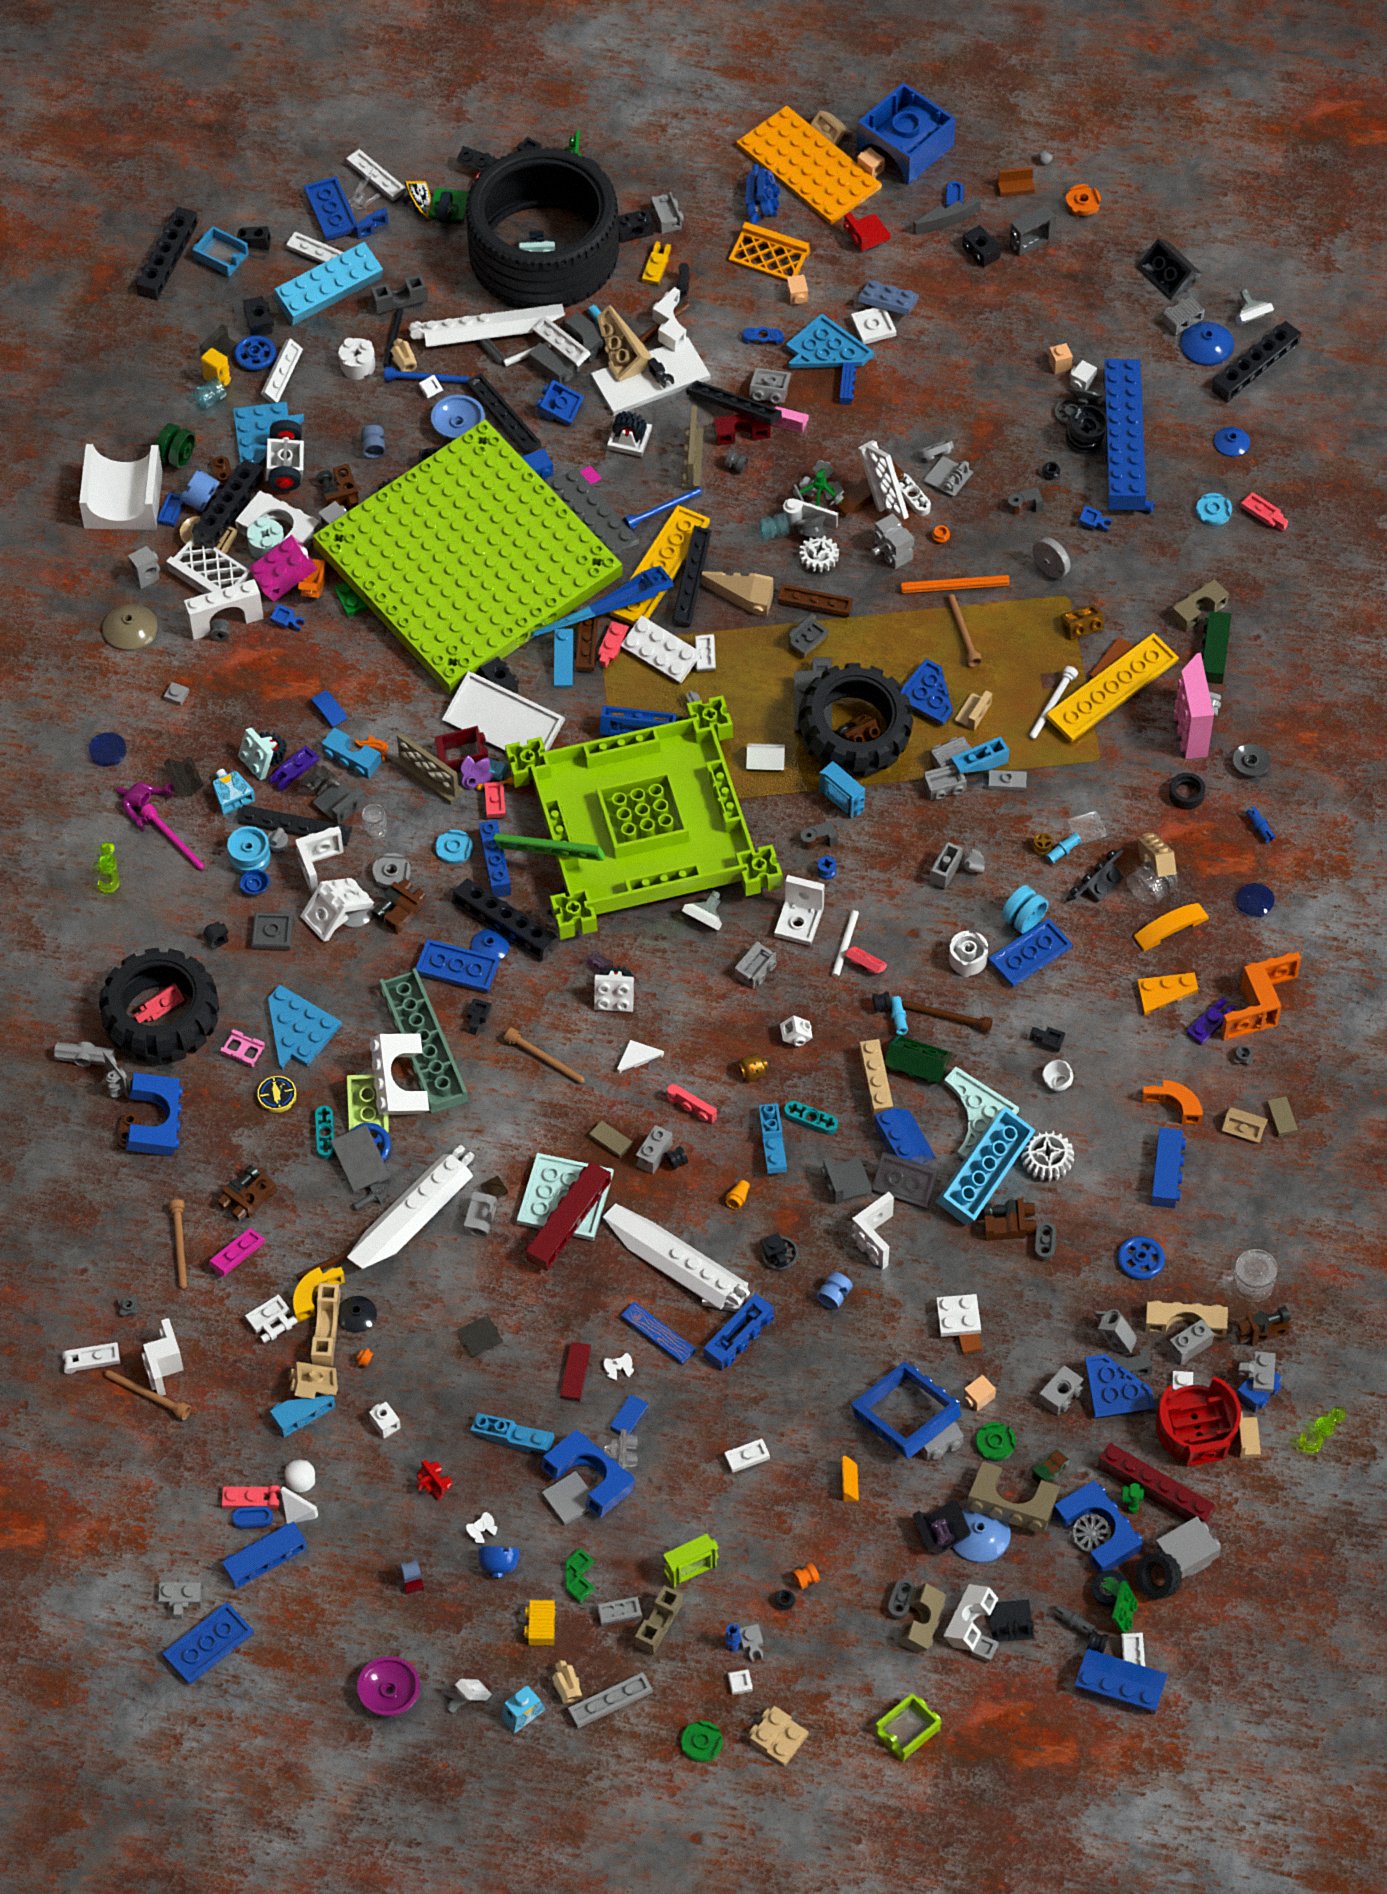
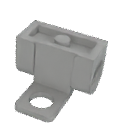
M479 1192L472 1193L464 1223L465 1235L478 1238H486L488 1236L497 1208L496 1196Z
M1116 1309L1107 1312L1095 1311L1094 1315L1100 1322L1098 1330L1103 1334L1113 1351L1131 1353L1137 1336L1122 1314Z

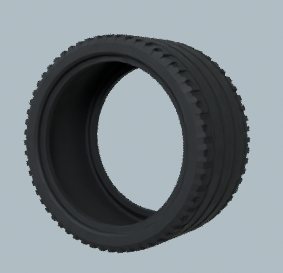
M549 147L522 149V151H514L513 154L509 153L507 156H502L499 160L496 159L493 164L490 163L488 168H484L483 172H480L478 178L472 183L466 202L469 259L476 278L496 298L499 297L503 302L507 301L508 304H514L516 307L521 306L524 309L562 304L564 308V306L569 307L571 304L584 301L586 297H591L593 293L595 294L598 289L602 288L603 284L607 283V279H610L616 267L619 253L618 204L612 183H610L609 177L595 163H591V160L585 159L584 156H579L577 153H572L569 150L564 151V149H549ZM535 206H556L571 210L581 215L593 226L576 243L548 252H533L513 247L505 243L493 232L496 226L509 215Z

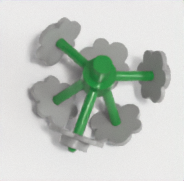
M818 460L816 462V465L813 466V470L816 471V477L814 480L804 477L802 482L799 483L800 491L797 485L794 484L793 496L797 500L801 499L805 502L802 495L812 497L813 494L817 493L816 501H811L809 504L828 509V506L820 502L821 490H824L825 498L828 501L834 499L830 506L834 503L836 505L842 503L844 498L842 496L844 491L839 482L826 483V478L834 472V468L830 466L828 461Z

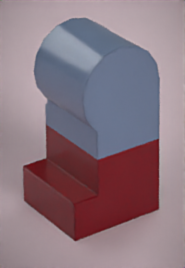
M417 1559L407 1564L400 1563L401 1577L406 1594L424 1590Z

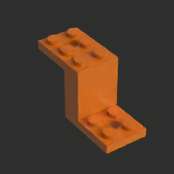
M1299 952L1286 953L1281 957L1268 958L1263 962L1250 963L1244 967L1241 988L1249 1007L1237 1012L1231 1011L1224 1015L1221 1030L1223 1041L1278 1026L1282 1006L1273 984L1298 978L1301 963Z

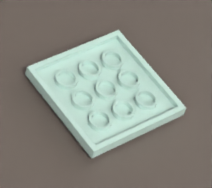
M537 1153L517 1218V1224L537 1229L541 1226L544 1227L549 1214L557 1209L561 1197L567 1195L572 1182L578 1180L584 1166L587 1167L588 1164ZM602 1167V1168L608 1170L609 1172H611V1180H612V1177H613V1174H614V1170H613V1169H610V1168ZM610 1184L575 1231L574 1237L594 1241Z

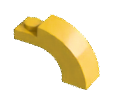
M320 1267L302 1278L296 1287L293 1297L294 1312L298 1322L316 1316L313 1304L318 1296L319 1283L339 1285L345 1283L341 1267L331 1268L325 1273H322Z

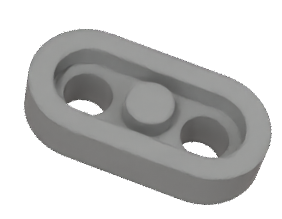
M945 440L920 449L919 455L925 461L931 460L937 454L941 453V455L952 452L951 449L954 448L952 440Z

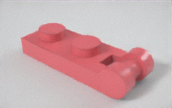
M676 1084L668 1086L667 1093L670 1103L680 1104L684 1110L693 1112L704 1122L707 1121L711 1124L717 1119V1109Z
M274 1485L269 1487H223L222 1508L238 1509L266 1506L270 1509H278L280 1504L278 1496L280 1495L281 1488ZM264 1496H270V1499L264 1500Z

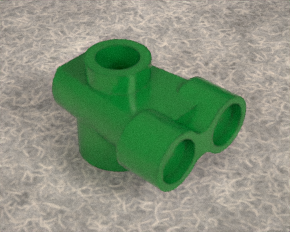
M1136 1483L1122 1487V1502L1129 1503L1127 1511L1130 1514H1136L1139 1510V1501H1143L1144 1491Z

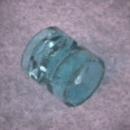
M213 377L205 382V386L200 385L195 388L193 395L197 403L206 410L213 406L215 401L219 402L227 396V392L219 379Z
M784 512L774 514L773 518L770 516L759 518L760 532L764 541L775 538V535L778 537L789 535V524Z

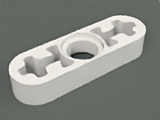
M905 473L904 478L898 480L904 500L917 515L925 516L929 514L931 502L910 476ZM909 492H915L917 493V496L910 497L907 494Z

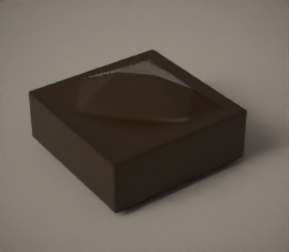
M499 1176L481 1184L484 1193L496 1196V1199L508 1194V1190Z

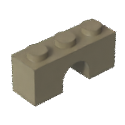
M1215 579L1210 583H1205L1201 589L1190 593L1185 600L1179 601L1173 606L1172 619L1187 632L1200 623L1201 611L1198 608L1206 607L1216 612L1228 604L1229 593Z
M927 1583L915 1588L910 1606L919 1612L920 1623L916 1620L904 1623L898 1643L916 1653L926 1651L931 1647L934 1631L939 1625L940 1612L945 1607V1593Z
M665 1585L654 1602L655 1606L648 1621H643L635 1635V1646L652 1655L655 1654L683 1605V1594Z

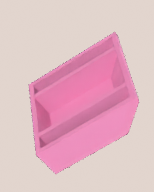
M1197 653L1182 670L1181 678L1178 679L1179 689L1176 690L1177 700H1175L1174 720L1178 721L1177 735L1178 737L1181 736L1180 750L1184 752L1185 759L1208 757L1214 718L1201 653Z

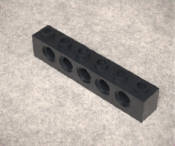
M177 207L175 212L171 214L168 225L163 229L161 239L157 240L155 250L150 253L148 263L144 265L141 276L136 280L135 286L139 296L158 301L198 225L197 212Z
M1287 321L1277 325L1269 335L1266 334L1258 344L1252 345L1247 353L1240 355L1236 362L1229 364L1225 371L1213 378L1212 392L1227 403L1299 345L1301 332Z
M244 459L236 467L232 477L227 479L224 488L219 490L216 499L211 501L208 510L202 513L200 521L194 524L192 534L195 543L214 549L263 481V466Z
M467 878L453 891L452 904L540 961H544L556 949L558 936L542 927L538 922L525 916L521 911L511 907L493 893L488 892L476 882Z

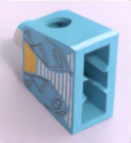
M220 769L215 773L217 779L213 781V787L223 815L255 801L253 788L238 772L234 771L227 774L225 769Z
M525 1686L504 1703L501 1719L515 1734L546 1709L529 1686Z

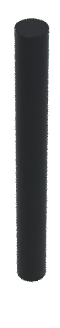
M401 308L396 310L383 367H390L393 354L390 350L394 346L393 342L397 339L404 311Z

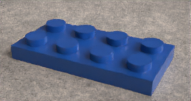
M337 176L304 185V191L326 241L357 232L356 219Z
M1048 918L989 957V963L1013 988L1072 949L1073 944Z
M427 939L416 969L421 976L489 993L500 964V958Z
M226 1602L163 1652V1657L191 1685L252 1636L254 1630Z

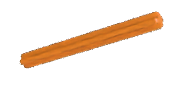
M1009 575L902 582L901 592L913 593L1008 586L1010 579Z

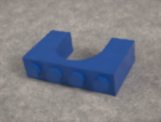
M133 1073L130 1081L129 1099L149 1101L159 1105L165 1112L166 1122L153 1127L130 1124L126 1135V1150L172 1156L174 1150H178L179 1138L176 1135L180 1130V1121L177 1118L181 1113L182 1106L178 1102L182 1096L183 1089L182 1086H179L180 1079Z
M578 1430L573 1431L543 1456L541 1469L555 1481L570 1468L577 1465L591 1466L601 1473L604 1481L588 1494L585 1504L599 1518L603 1517L634 1489L636 1479L630 1472H626L614 1459L607 1456L600 1447L595 1446L586 1435L581 1434Z
M1093 1480L1056 1503L1053 1514L1065 1529L1087 1514H1096L1111 1524L1114 1530L1113 1537L1090 1552L1089 1561L1100 1574L1114 1569L1141 1552L1143 1539L1138 1532H1134L1130 1527L1131 1524L1127 1517L1120 1514L1117 1504L1113 1500H1109L1104 1487L1098 1485Z

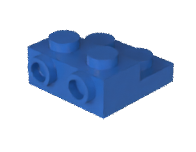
M552 380L549 385L546 384L541 392L544 396L543 398L539 397L535 404V407L538 408L536 413L550 421L554 418L570 426L584 396Z

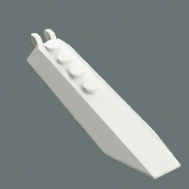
M557 304L476 316H464L454 319L448 318L446 320L425 323L416 321L409 325V329L411 331L410 336L413 339L425 338L426 347L532 333L534 332L532 328L544 316L553 322L565 316L563 305Z
M459 1145L452 1155L443 1154L365 1231L347 1256V1259L361 1269H364L396 1254L473 1177L467 1165L473 1160L474 1154L469 1152L463 1157L462 1161H459L458 1158L465 1150L462 1145Z
M616 1203L603 1216L629 1251L721 1310L727 1300L737 1306L742 1303L741 1298L734 1294V1292L746 1298L750 1294L749 1290L743 1286L746 1283L744 1280L654 1222Z

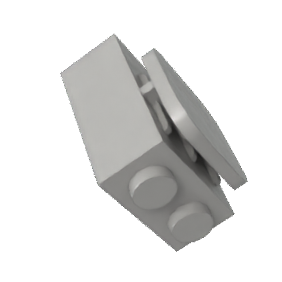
M1198 1517L1160 1537L1155 1543L1157 1553L1166 1552V1554H1171L1177 1560V1563L1180 1564L1181 1579L1186 1576H1192L1208 1567L1213 1560L1219 1557L1221 1548L1219 1541L1210 1535L1204 1521L1201 1522Z

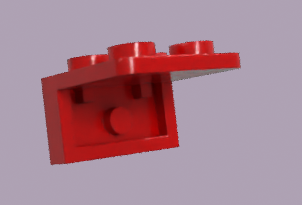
M851 212L845 214L843 227L861 252L890 240V233L876 214L868 215L859 220H856Z

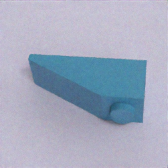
M555 629L554 687H573V629Z
M1000 736L951 757V760L959 773L992 770L1008 763L1010 750Z
M333 1395L315 1397L314 1399L287 1400L284 1403H278L270 1410L271 1420L285 1438L336 1407L335 1398Z

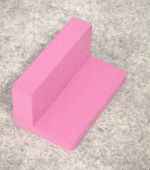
M778 406L775 407L782 411V417L774 422L773 426L803 433L809 415Z

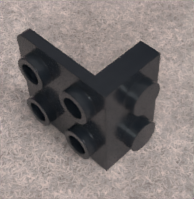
M955 1500L948 1502L929 1515L921 1511L913 1514L914 1526L923 1538L921 1542L924 1548L938 1555L971 1535V1530L959 1503Z

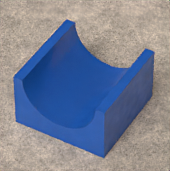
M903 82L857 122V150L863 152L871 144L886 150L900 167L903 182L909 185L954 146L956 118Z

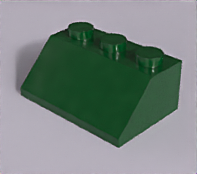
M897 1035L889 1044L884 1065L888 1066V1069L892 1071H904L910 1077L917 1078L919 1076L925 1078V1081L935 1084L943 1079L953 1052Z

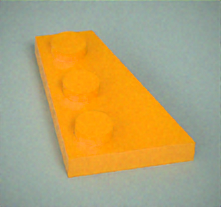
M1195 972L1144 978L1137 981L1144 1016L1157 1008L1162 1009L1166 1007L1167 1004L1173 1001L1178 1002L1198 993Z

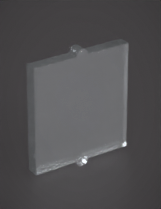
M1097 811L1066 820L1071 831L1070 836L1076 832L1082 840L1081 843L1077 844L1078 847L1109 837L1104 826L1105 822L1101 820Z

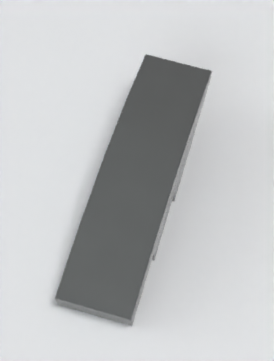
M977 196L965 204L958 200L946 209L939 205L914 222L913 233L919 235L934 232L964 221L980 212L981 200Z

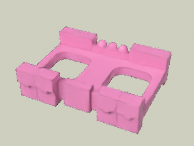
M233 1029L230 1038L225 1046L220 1049L221 1055L231 1059L233 1057V1059L239 1060V1062L242 1061V1064L253 1068L262 1050L265 1049V1042L255 1038L252 1040L244 1036L243 1033ZM232 1040L241 1043L237 1051L227 1048ZM249 1047L258 1050L254 1058L244 1055Z

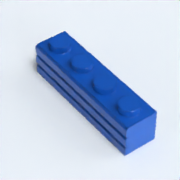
M843 362L840 405H851V401L854 400V394H852L855 385H853L855 383L854 374H856L854 363Z

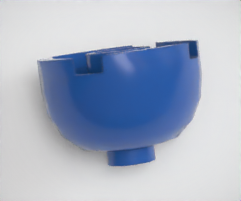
M496 1546L479 1547L478 1557L480 1566L484 1571L492 1573L491 1577L504 1578V1574L511 1573L517 1567L520 1549L509 1548L508 1550V1548Z

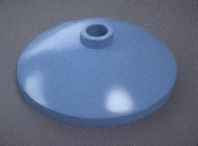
M466 395L445 397L434 406L431 412V423L435 431L441 436L455 440L485 419L482 405L474 398Z
M966 1508L963 1509L962 1512L971 1530V1535L952 1546L954 1551L963 1559L973 1563H988L1002 1556L1010 1543L1011 1531L1008 1522L994 1519ZM982 1526L984 1529L978 1530L977 1527Z

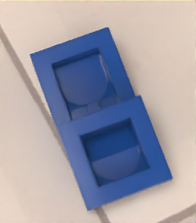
M386 208L371 213L356 225L358 239L375 234L374 228L389 224Z
M327 690L311 699L319 714L324 716L331 728L348 719L343 709Z

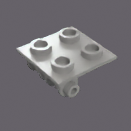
M942 456L926 476L924 482L955 497L973 474V471L969 470V463L967 461L958 464Z
M103 1050L105 1065L108 1071L106 1080L110 1096L118 1098L125 1094L128 1098L129 1085L125 1080L127 1079L126 1073L122 1068L118 1069L112 1055L108 1056L105 1050Z

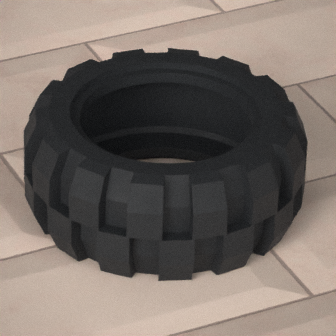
M847 663L844 669L841 670L838 666H834L823 671L821 677L814 678L806 688L799 706L797 718L798 733L803 736L802 744L810 756L816 754L818 756L816 762L824 768L833 761L851 777L853 772H860L861 777L877 774L880 767L887 769L897 761L899 754L904 752L912 732L914 720L911 716L912 706L907 694H901L903 687L892 676L889 679L884 677L882 669L872 665L870 669L861 668V663ZM842 698L865 700L875 706L882 714L886 723V732L869 742L860 743L845 740L831 730L825 720L824 709L832 702Z
M159 948L145 949V954L137 957L133 953L122 960V967L120 969L114 967L105 979L106 986L101 989L99 998L102 1025L111 1043L118 1049L122 1048L123 1054L137 1061L143 1057L146 1058L148 1064H162L164 1059L172 1058L173 1062L185 1059L187 1057L186 1052L192 1050L195 1053L207 1042L206 1035L210 1036L214 1032L218 1022L217 1013L219 1011L216 985L212 975L205 971V966L192 956L185 959V953L169 948L168 952H160ZM176 983L177 987L192 999L189 1009L182 1017L162 1026L141 1024L133 1020L126 1013L132 1000L141 992L152 987L170 986Z

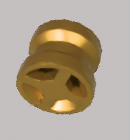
M1039 833L1035 836L1033 850L1036 855L1044 857L1052 851V837L1047 833Z

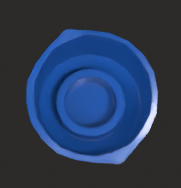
M259 869L247 871L241 878L240 892L250 896L263 894L271 883L269 875Z

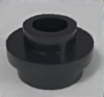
M1047 462L1042 468V474L1048 479H1055L1060 475V467L1055 462Z
M781 1590L775 1596V1604L781 1610H789L795 1604V1596L789 1590ZM786 1598L789 1601L787 1603H783L781 1600Z

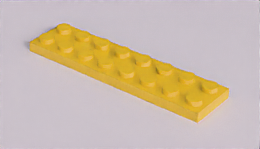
M677 505L630 580L642 571L660 565L673 581L685 563L694 525L707 528L710 524V518ZM666 591L657 592L655 597L610 611V615L635 625L641 615L647 619L650 618Z
M1153 633L1049 711L1046 718L1070 742H1073L1177 663L1179 657Z

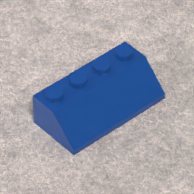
M1087 1649L1080 1667L1075 1689L1156 1714L1168 1674Z

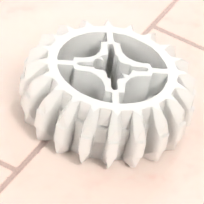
M1045 1130L1042 1135L1039 1132L1036 1133V1137L1032 1135L1021 1151L1023 1167L1027 1168L1028 1174L1033 1173L1034 1178L1040 1176L1041 1181L1044 1177L1048 1178L1049 1182L1052 1180V1177L1058 1180L1060 1175L1065 1176L1066 1171H1070L1071 1165L1074 1163L1072 1144H1068L1067 1138L1062 1139L1061 1133L1056 1136L1054 1130L1051 1134H1047Z

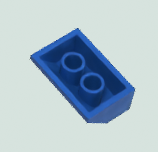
M891 1108L875 1115L874 1127L889 1154L920 1164L936 1159L910 1110Z

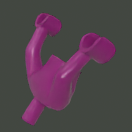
M137 782L129 790L118 787L117 794L124 796L121 801L123 809L129 818L137 824L139 830L144 832V825L149 826V823L145 817H139L132 807H144L150 800L151 794H167L168 797H172L171 791H177V788L172 782L167 783L164 788L154 787L144 782Z

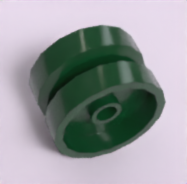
M172 423L165 425L156 441V445L159 447L161 462H169L171 466L178 469L183 468L193 453L196 441L195 433L188 429H181Z

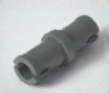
M1061 1604L1056 1608L1059 1611H1055L1054 1616L1066 1622L1071 1629L1075 1628L1087 1637L1091 1635L1090 1630H1095L1096 1626L1081 1618L1079 1613H1073Z

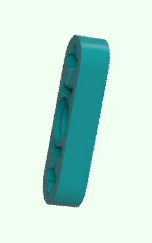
M790 1101L785 1105L784 1114L788 1120L826 1135L836 1133L838 1129L836 1117L797 1101ZM793 1108L796 1109V1111L790 1113V1110H793ZM813 1114L817 1119L810 1122L806 1120V1116ZM832 1123V1126L826 1127V1124Z
M324 1105L318 1107L315 1112L316 1143L318 1156L323 1160H328L335 1155V1150L331 1143V1140L334 1139V1117L332 1109ZM323 1113H326V1114H327V1115H326V1122H327V1123H323V1119H322ZM323 1129L331 1131L328 1136L320 1135V1131ZM324 1143L328 1145V1152H324Z

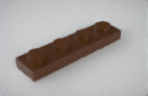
M782 584L777 603L849 617L853 598Z
M598 615L579 621L576 671L594 672Z

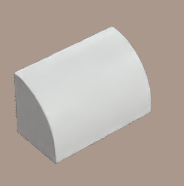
M747 743L746 769L784 770L785 745Z

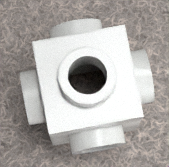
M793 1015L780 1024L783 1041L800 1047L813 1038L810 1021Z

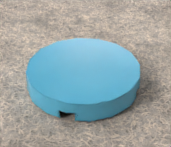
M1219 493L1205 494L1196 503V515L1200 521L1207 525H1222L1231 517V502Z
M448 830L447 833H442L438 837L435 849L438 858L443 862L458 865L471 857L473 842L464 831Z

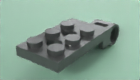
M813 657L812 671H794L795 733H798L797 718L799 706L806 688L814 678L821 677L823 671L831 668V657ZM831 703L824 709V716L832 730Z

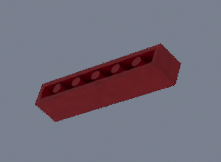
M590 1162L587 1167L584 1166L578 1180L576 1182L573 1181L567 1195L561 1197L557 1209L549 1214L544 1227L541 1226L538 1229L534 1241H530L525 1249L527 1261L545 1271L550 1268L611 1183V1172L593 1162Z
M1109 1443L1099 1457L1098 1469L1127 1486L1133 1483L1139 1484L1140 1489L1144 1491L1143 1495L1187 1522L1198 1517L1201 1522L1204 1521L1207 1525L1212 1518L1215 1504L1114 1444Z

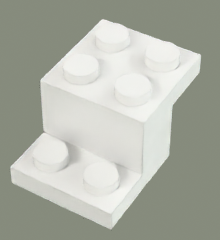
M169 1318L161 1320L163 1328H160L159 1331L162 1338L144 1344L145 1352L141 1353L152 1391L156 1390L157 1394L161 1396L166 1395L162 1377L184 1370Z

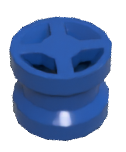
M823 856L819 859V877L829 880L836 875V860L833 857Z

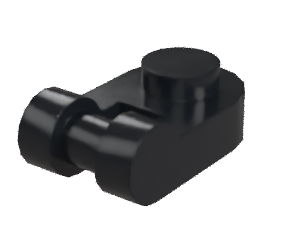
M681 263L678 266L680 281H677L676 288L680 290V295L688 296L690 284L689 265Z

